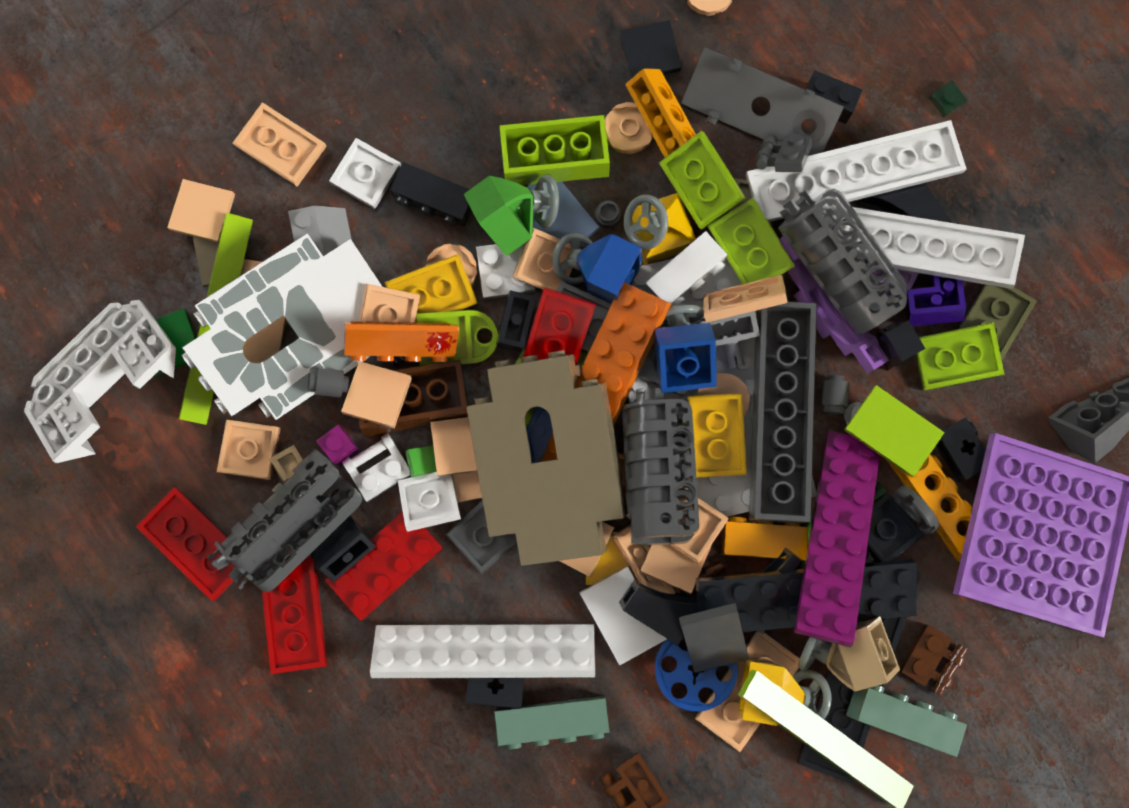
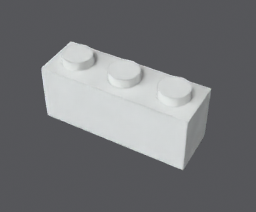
M705 231L645 283L644 290L671 303L670 307L681 305L686 300L684 296L689 291L695 293L706 283L703 280L710 273L715 276L725 267L723 262L727 254Z

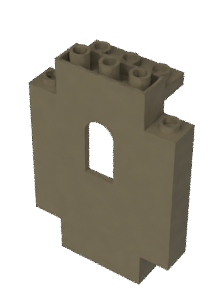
M564 350L548 353L549 359L538 360V355L522 357V363L512 365L511 360L495 362L496 368L487 369L493 401L491 402V397L474 399V405L466 406L489 537L515 533L521 566L602 555L606 551L602 521L621 519L627 515V505L606 383L598 384L597 379L581 381V387H579L577 376L581 375V364L575 365L574 355L565 356ZM532 407H542L550 415L557 453L556 460L532 463L525 425V415Z

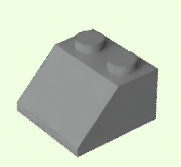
M310 206L288 211L294 242L308 233L323 256L348 240H352L345 208Z

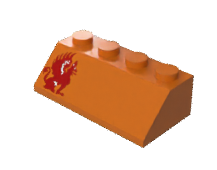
M344 321V355L350 356L352 361H366V356H377L378 361H394V356H405V361L416 362L421 361V357H432L434 362H447L448 357H455L459 326L453 323Z

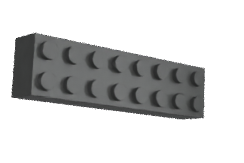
M788 302L756 310L760 336L755 337L749 520L804 524L811 520L816 303Z

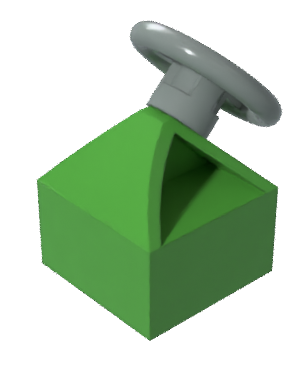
M548 174L539 178L535 190H529L527 187L510 180L488 176L464 194L478 223L506 256L532 238L533 212L537 223L543 228H548L554 223L559 208L558 186L555 179ZM546 183H548V185H549L550 192H551V197H550V194L548 193L547 184H546ZM550 208L549 215H548L547 219L545 220V216H546V213H547V209Z

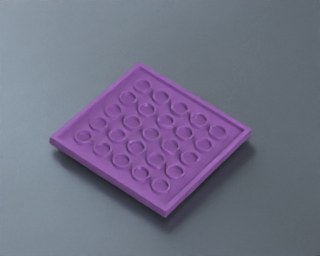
M991 433L987 443L953 594L1104 638L1129 523V476L1004 435Z

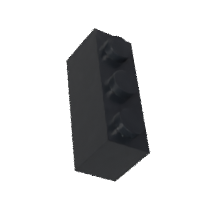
M404 162L390 189L396 203L404 207H409V205L417 207L420 213L429 217H433V215L443 218V222L453 227H456L457 224L465 227L472 211L464 196L470 189Z

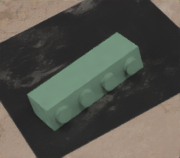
M879 685L854 691L846 716L947 754L958 756L967 724L956 721L958 715L941 709L940 714L932 712L934 706L917 700L916 705L908 703V696L895 691L892 692L891 696L883 693L885 688Z
M605 696L522 705V708H497L495 710L498 746L505 745L506 750L521 748V743L532 742L533 746L548 745L549 740L560 739V743L577 741V736L587 735L589 740L604 738V733H610Z

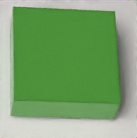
M433 445L405 451L411 477L437 472Z

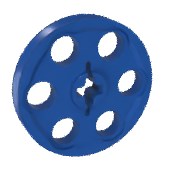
M668 639L663 642L656 656L655 676L660 690L670 702L689 711H707L719 706L730 696L737 682V662L725 665L732 671V677L729 681H719L716 677L718 667L704 670V673H699L694 686L693 672L688 670L689 665L692 666L689 652L680 649L678 645ZM667 656H671L677 661L676 669L669 673L665 672L661 667L662 660ZM675 683H683L687 687V694L684 698L676 699L673 697L671 688ZM704 687L711 688L715 693L713 702L709 704L702 703L698 696L699 691Z

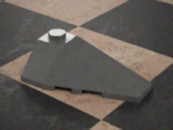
M1129 378L1113 384V389L1103 393L1095 391L1089 394L1088 399L1079 403L1075 400L1071 401L1048 417V422L1071 452L1096 463L1109 453L1128 432Z

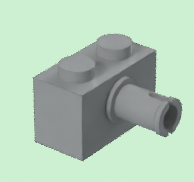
M755 311L710 322L716 339V346H724L729 369L736 368V364L739 367L745 365L740 342L760 336ZM705 318L698 320V324L706 323Z

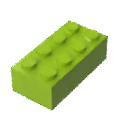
M604 115L499 125L506 180L523 186L537 184L539 178L546 174L551 175L556 182L609 177L610 160Z

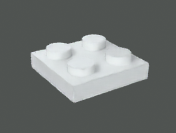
M356 138L329 182L331 185L375 209L397 175L401 163Z
M497 244L476 247L484 300L507 297L510 290L523 294L535 292L534 286L512 277L524 244L508 256L502 252Z
M437 472L398 480L407 532L461 519L452 474L437 476Z

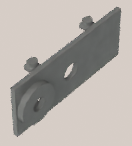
M704 47L681 104L708 115L707 123L715 126L717 121L720 120L761 139H765L770 134L776 135L777 141H783L785 136L793 134L811 136L812 147L808 156L823 152L844 106L821 97L812 90H805L744 64L740 59L730 58ZM765 97L769 100L771 107L767 114L760 116L753 112L752 102L755 98ZM810 118L816 122L817 127L814 132L805 133L802 130L801 124L805 119Z

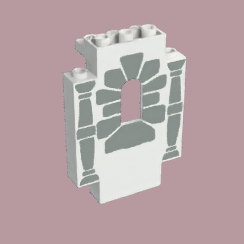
M307 233L196 304L195 307L198 311L194 313L195 317L203 327L209 325L211 329L182 347L185 353L181 356L191 369L196 366L202 376L198 378L207 392L212 389L218 396L214 402L223 414L229 412L233 416L260 398L263 402L258 405L268 418L272 415L277 420L314 395V392L307 391L310 370H316L317 368L343 370L345 374L358 365L359 361H352L350 356L344 355V321H359L366 284L380 287L382 285L351 239L323 256ZM284 316L299 339L264 362L253 363L248 361L243 354L245 341Z

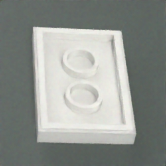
M628 566L580 592L619 665L667 639L622 610L619 601L635 580Z

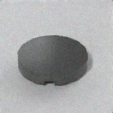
M901 486L894 491L893 495L895 496L896 503L913 522L916 521L921 525L918 528L923 533L932 534L939 528L935 514L916 492L907 486Z

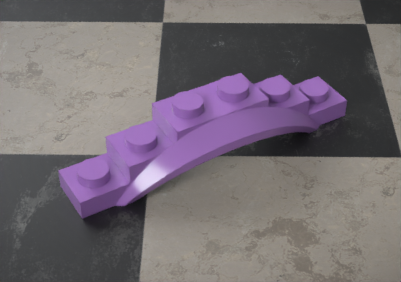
M782 236L780 241L795 264V267L790 269L788 273L800 289L794 297L801 303H816V330L824 339L831 335L844 356L853 353L867 374L889 361L875 336L871 335L868 331L860 335L856 334L784 236Z

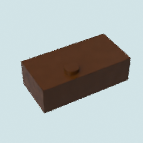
M460 359L394 370L410 375L412 378L395 429L359 419L360 430L367 437L431 426L430 422L468 417L466 406H469L464 370Z

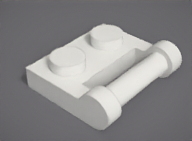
M389 433L382 436V440L353 458L348 457L342 461L366 502L371 501L397 485L398 480L411 476L407 462ZM386 449L390 451L391 455L363 473H359L358 466Z

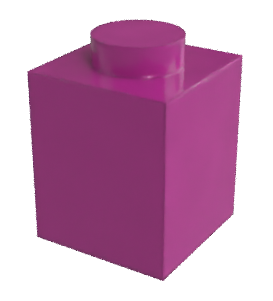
M340 425L335 426L316 441L331 462L336 465H340L344 459L352 456L359 450L346 430Z

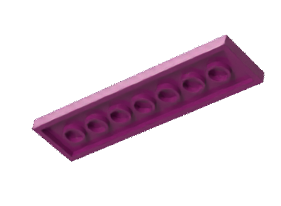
M830 430L825 440L794 633L851 648L855 639L880 455L853 436Z

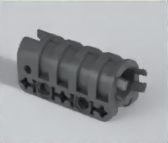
M804 190L798 194L800 198L795 201L796 205L800 208L799 210L795 208L791 200L783 205L784 210L780 214L785 221L778 227L779 231L857 335L875 328L905 307L907 303V284L904 278L839 190H826L813 200L807 191ZM848 225L851 226L853 230L845 231L841 228V226ZM881 270L884 273L876 274L873 271Z
M645 388L636 389V399H634V402L622 407L627 517L630 518L631 544H685L693 538L699 526L692 408L684 399H664L661 388H655V400H645ZM677 419L679 423H682V425L677 426ZM676 433H678L679 436L684 435L685 438H683V437H673V436H674ZM675 443H679L683 445V447H679L675 445ZM673 452L680 454L684 453V455L679 457V454L673 455ZM679 463H681V474L685 475V478H683L682 481H680V469L676 468V466H678ZM679 488H682V489L688 488V491L678 490V489H679ZM682 496L686 498L688 502H681L677 499V497ZM687 515L688 518H684V527L679 525L683 516Z
M314 449L292 470L294 474L283 485L279 482L272 489L274 493L263 504L258 502L251 508L253 513L243 523L238 521L230 528L232 533L222 543L219 541L214 543L218 549L212 554L209 553L207 558L210 560L221 552L222 555L211 563L218 570L232 564L234 568L229 577L235 583L239 582L238 579L245 575V578L238 586L240 590L250 580L262 592L272 591L360 506L362 502L361 494L339 474L338 469L317 449Z

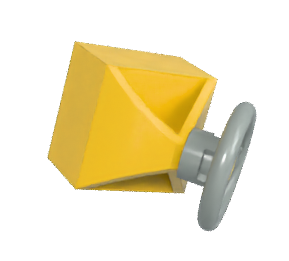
M678 193L660 199L652 195H640L630 202L625 211V233L631 243L641 247L644 265L678 255L696 240Z
M752 659L745 660L742 686L751 669L756 670L815 714H817L814 704L816 701L815 695L821 688L823 703L817 715L823 720L826 718L831 707L832 698L830 687L821 674L813 670H802L792 677L787 669L779 664ZM802 679H813L809 687L798 685ZM740 697L738 715L742 720L778 725Z

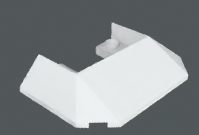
M134 300L130 304L125 305L110 303L34 376L31 385L35 389L32 401L26 402L24 412L53 462L60 463L96 454L87 439L100 426L89 408L124 374L139 389L159 370L174 379L176 348L142 301Z

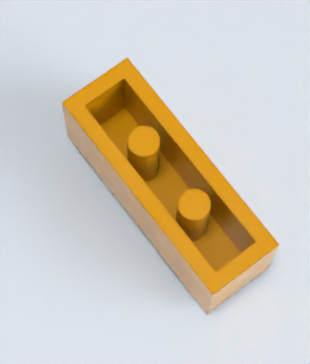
M730 517V522L727 521L722 530L721 555L775 559L780 556L786 547L796 554L801 561L806 560L808 527H800V523H784V525H773V522L757 521V524L746 523V518Z

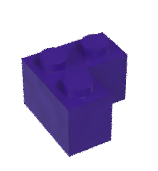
M929 275V288L907 290V320L910 321L912 326L963 321L966 312V302L962 280Z

